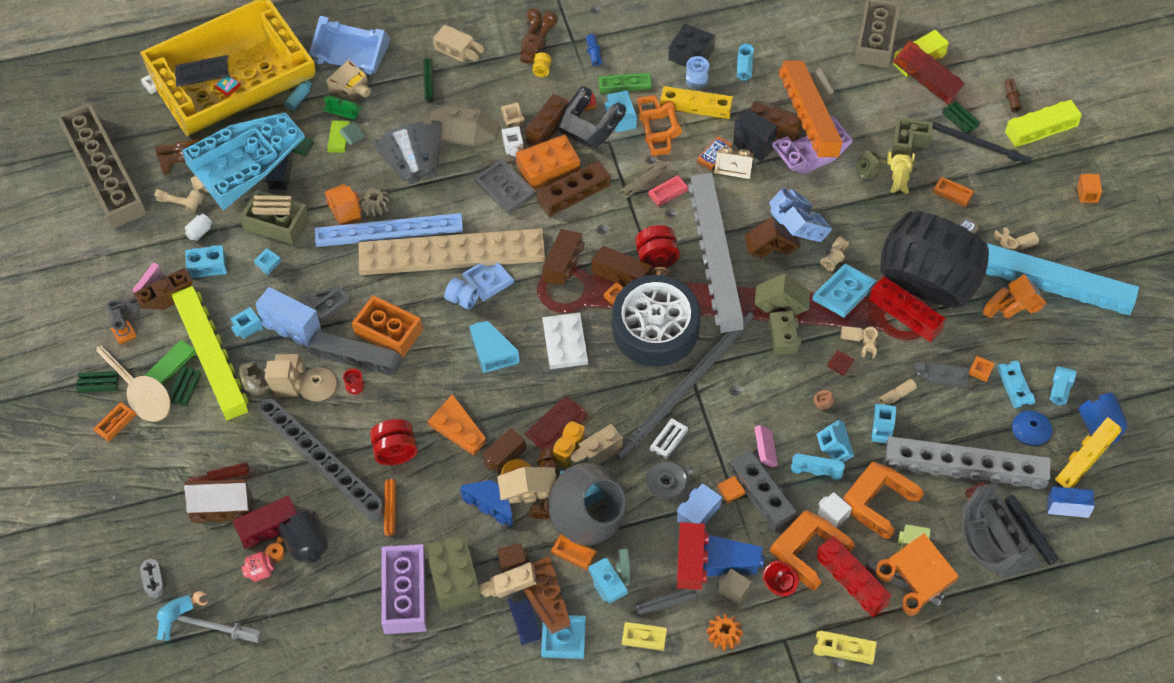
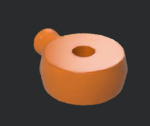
M281 537L277 538L276 543H272L266 548L265 554H269L273 562L281 561L285 555V549L282 546L283 538Z

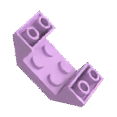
M832 115L830 117L843 142L841 154L852 143V138ZM787 136L772 143V146L792 171L802 174L809 173L838 158L818 157L807 136L794 142Z

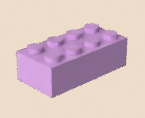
M423 544L382 547V627L384 634L427 632L426 554Z

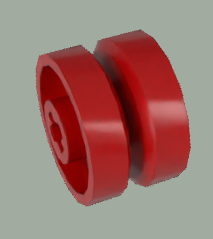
M666 225L650 226L643 229L635 237L639 261L651 265L652 270L657 267L668 268L680 258L675 232L671 227Z
M391 419L375 425L369 433L375 461L381 465L393 466L403 464L414 458L418 452L412 424L407 420Z

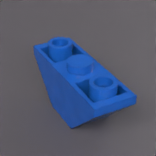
M488 480L460 487L461 497L465 503L475 505L483 514H490L502 525L506 524L509 527L513 525L509 500H501L498 484Z

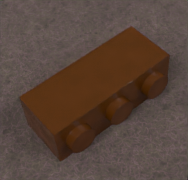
M555 94L549 98L525 129L526 143L535 146L548 141L557 130L556 126L561 114L568 104V100Z
M564 229L560 230L542 268L543 281L565 286L567 279H570L572 276L573 266H576L578 263L579 253L584 250L585 242L582 241V233Z
M602 246L592 258L593 273L623 286H626L635 279L652 274L651 265L606 246Z

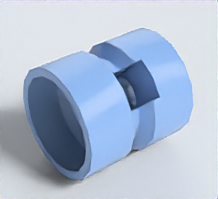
M697 56L687 61L686 84L688 87L699 90L707 86L709 63L705 58Z
M454 277L446 288L445 299L455 304L459 302V306L470 310L478 300L480 289L470 283L466 285L465 281Z

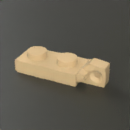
M528 563L490 578V582L479 585L480 594L485 598L491 595L501 598L535 585L534 565Z

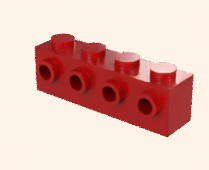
M835 536L818 548L816 558L820 564L832 574L835 580L840 582L847 592L872 617H875L889 605L891 594Z

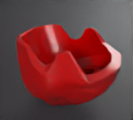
M773 561L765 568L763 573L765 585L777 596H788L794 593L799 585L800 579L797 570L785 562Z

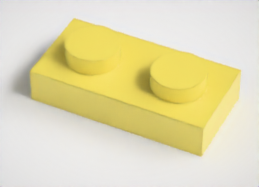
M625 622L622 645L664 651L667 628Z

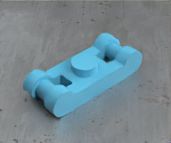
M1011 361L1007 365L1005 363L998 364L999 375L1013 407L1019 408L1023 404H1034V395L1030 392L1021 372L1019 361ZM1012 371L1013 375L1009 376L1008 372Z
M795 454L791 464L793 473L799 474L804 471L814 475L831 476L835 481L842 479L845 468L842 461L804 454Z

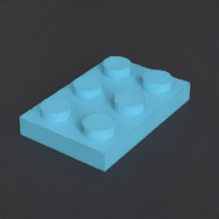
M844 264L813 294L812 300L845 317L872 290L876 280Z

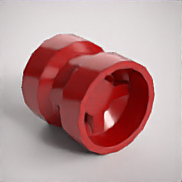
M352 368L344 372L343 381L346 391L352 395L361 393L365 386L361 371Z

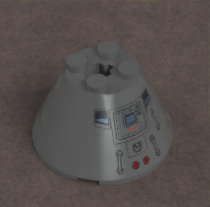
M431 120V124L423 125V121L392 129L382 134V139L379 141L375 139L373 146L401 179L408 181L409 184H415L424 177L426 179L436 176L443 133L442 122Z

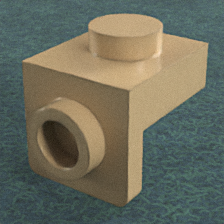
M518 102L501 107L506 128L521 127L524 124L525 119L524 116L522 117Z

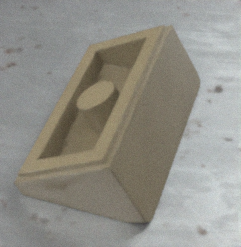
M819 68L812 72L810 76L823 102L827 103L833 101L834 91L822 68Z

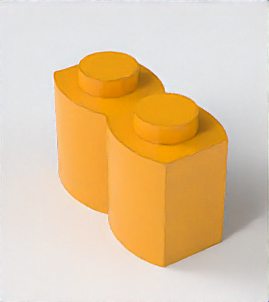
M571 421L565 426L563 436L557 440L553 449L557 465L565 469L571 466V454L578 450L579 443L585 440L583 425Z

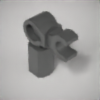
M135 297L127 301L112 300L107 303L113 329L119 330L125 327L123 314H126L127 311L135 312L139 310Z

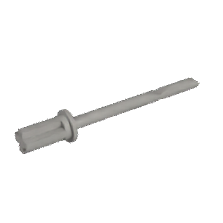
M183 615L176 619L177 621L232 633V639L234 640L239 638L259 643V640L262 638L261 630L244 627L240 623L230 627Z

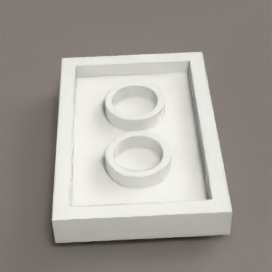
M580 313L542 317L550 369L588 365Z

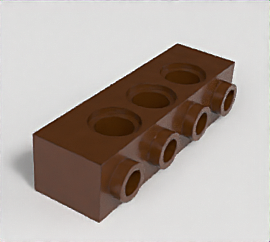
M599 161L591 163L585 168L575 171L547 187L541 188L537 191V202L547 216L551 217L610 187V174Z

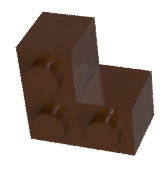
M774 217L768 218L765 222L744 235L749 254L760 259L774 250L787 256L800 247L798 237L793 236L785 225L779 224Z

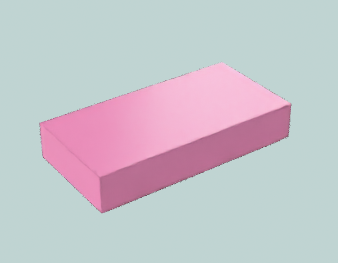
M762 425L756 426L755 434L760 462L774 468L778 466L772 431Z

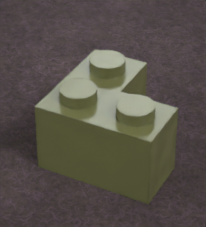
M897 117L891 152L892 159L898 154L910 156L912 147L929 149L933 122Z
M786 273L756 286L755 305L766 313L782 307L786 311H793L795 316L809 310L810 290Z

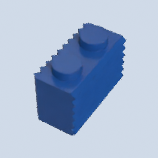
M1053 486L1047 498L1048 514L1089 518L1094 509V491L1092 489L1089 491L1088 489H1072L1071 487L1068 489L1067 487L1060 488L1059 486L1056 488Z

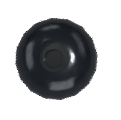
M309 511L300 512L291 516V521L286 525L280 524L279 532L295 560L315 563L321 559V555L328 548V541L315 511L312 514Z

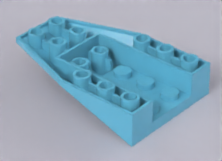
M285 112L230 125L184 149L183 154L186 165L219 206L225 210L269 174L305 138V135Z

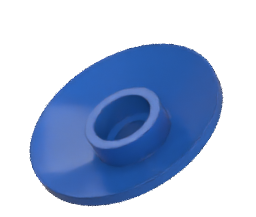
M1024 411L1014 418L1012 431L1021 443L1028 446H1040L1050 439L1052 425L1043 414L1036 411Z

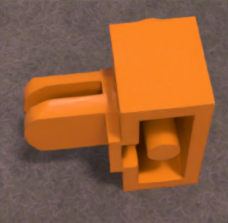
M1024 274L1008 284L1013 296L1001 303L999 309L1005 318H1010L1025 309L1031 314L1038 312L1047 302L1037 286Z

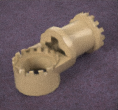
M841 236L835 240L830 254L820 260L825 270L833 272L835 266L839 262L844 261L845 256L843 252H845V249L847 250L846 247H849V241Z

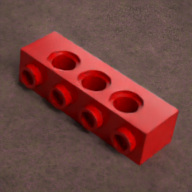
M885 276L872 287L871 302L930 343L943 330L945 317Z

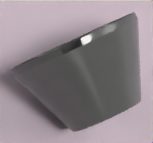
M582 463L569 467L560 474L550 490L548 507L551 520L559 533H562L571 542L577 544L595 545L610 539L621 527L626 514V496L620 481L610 470L597 464ZM591 485L598 487L606 499V510L599 521L592 519L585 508V495Z

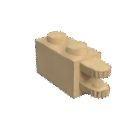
M444 25L433 37L435 50L461 62H464L466 58L476 61L479 57L477 52L481 54L484 52L483 46L474 42L473 37L447 25Z
M612 424L608 425L579 443V449L570 456L571 466L582 463L599 465L623 448V437Z

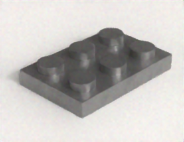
M502 159L474 177V182L508 215L536 196V191Z

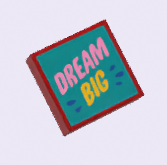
M231 76L222 78L215 84V88L227 97H230L241 87L240 82Z

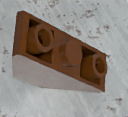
M182 268L134 292L133 295L142 309L165 310L175 304L171 294L191 287L193 281L186 269Z

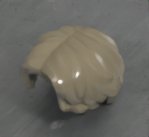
M254 361L241 365L239 375L243 387L248 393L263 395L271 389L265 379L266 368L259 369L257 367L258 364Z

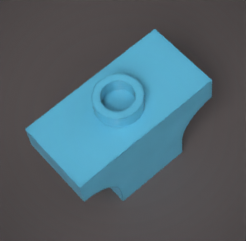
M875 404L871 442L887 443L888 436H893L896 416L895 406Z
M838 420L817 433L821 451L827 453L832 460L845 462L854 456L843 421Z
M607 557L588 567L594 581V586L604 602L608 601L610 604L628 594V590Z

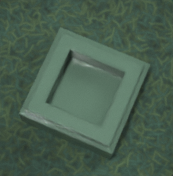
M355 122L341 128L339 131L349 145L365 137Z

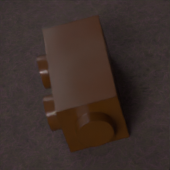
M512 428L509 429L483 452L484 466L489 471L493 470L496 474L501 473L507 462L516 459L526 450L525 439Z

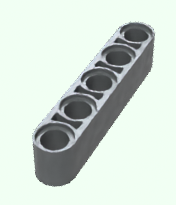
M323 332L314 333L307 349L311 355L391 376L396 374L402 359L401 354L394 350Z

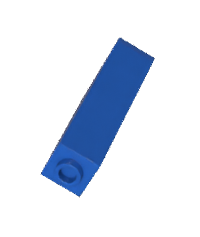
M709 535L708 544H704V550L708 551L707 563H703V570H707V576H722L724 573L727 574L730 569L741 575L757 574L759 567L763 568L765 555H762L763 547Z

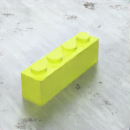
M1072 100L1059 102L1056 105L1044 107L1039 111L1030 112L1018 118H1012L1008 121L1005 133L1016 148L1077 127L1082 114Z

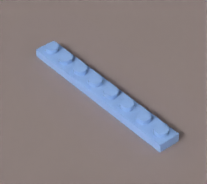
M457 213L315 228L316 247L366 241L463 232L462 215Z

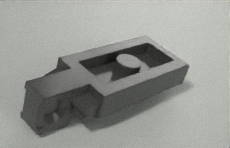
M934 362L915 363L913 375L923 376V379L928 380L927 382L967 388L969 368Z

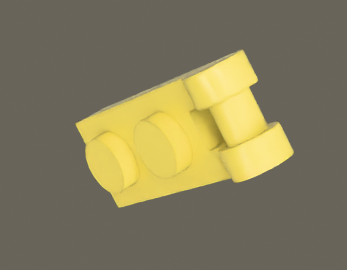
M825 631L817 632V645L814 646V654L873 665L876 649L875 641ZM826 642H832V647L825 646Z

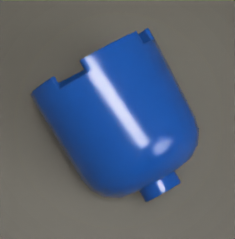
M1114 393L1100 395V400L1093 403L1091 400H1088L1078 408L1091 436L1107 417L1122 429L1112 443L1118 442L1121 439L1120 436L1127 430L1128 423Z

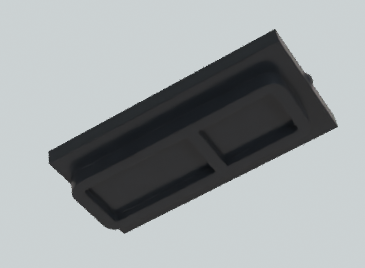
M228 55L175 65L177 87L230 77Z

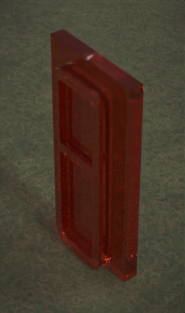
M565 396L524 434L543 451L553 449L557 440L563 436L565 426L571 421L580 424L588 417V414L575 401Z

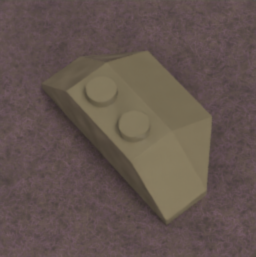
M445 105L432 112L428 124H431V120L442 122L443 133L441 141L468 146H476L489 140H495L499 129V123L482 110L453 105Z

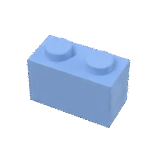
M702 483L698 489H693L686 503L682 502L678 507L677 521L679 523L706 524L721 507L722 497Z

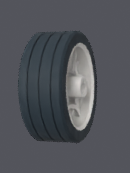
M665 275L643 276L628 283L616 296L612 308V331L618 348L626 357L645 366H666L683 359L694 348L699 337L701 311L694 292L681 281ZM636 323L639 328L629 329L628 327ZM672 331H675L677 333V335L674 337L670 336L669 334Z

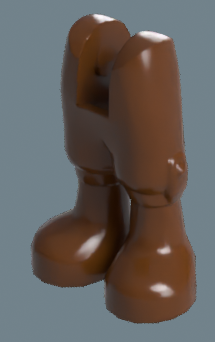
M203 139L177 142L174 145L154 146L163 175L170 173L173 164L179 162L186 163L183 150Z

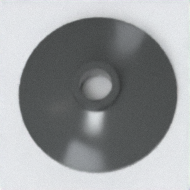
M659 462L649 469L646 476V484L650 492L655 496L673 498L684 490L686 475L683 469L675 463ZM667 481L670 484L664 485L663 482Z

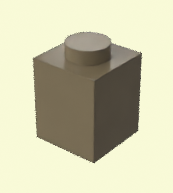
M730 569L718 581L719 593L740 606L751 591L752 581Z

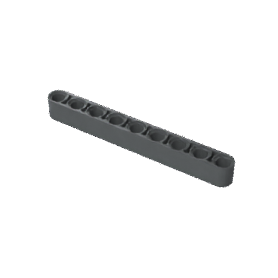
M268 398L260 403L259 409L263 420L371 521H379L383 518L384 509L382 501L275 400ZM373 507H378L376 510H370Z

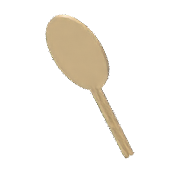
M102 345L97 347L96 351L129 384L127 400L136 415L149 422H158L165 419L171 409V399L166 388L159 381L148 376H139L134 379Z

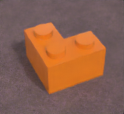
M342 184L325 192L327 204L339 225L354 224L361 221L360 213L362 208L359 204L360 198L356 191H352L350 185L346 187L345 184Z

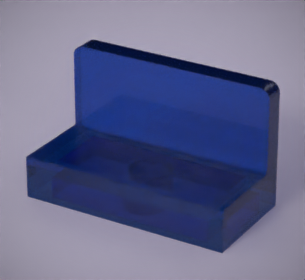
M512 598L507 599L520 644L524 645L540 640L541 635L529 600L526 599L513 603Z

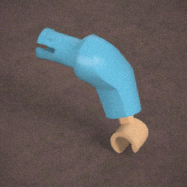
M197 591L192 598L186 595L174 599L163 606L157 613L159 620L157 639L163 640L165 631V640H170L172 622L180 614L193 609L192 604L206 605L208 600H200V597L206 595V593Z

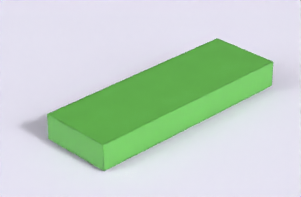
M650 73L598 76L600 94L652 90Z
M180 340L144 376L154 378L164 385L196 354L195 349Z

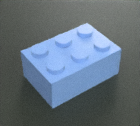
M270 287L267 288L255 303L261 324L266 329H273L280 336L288 337L298 345L308 347L314 333L321 332L316 310Z

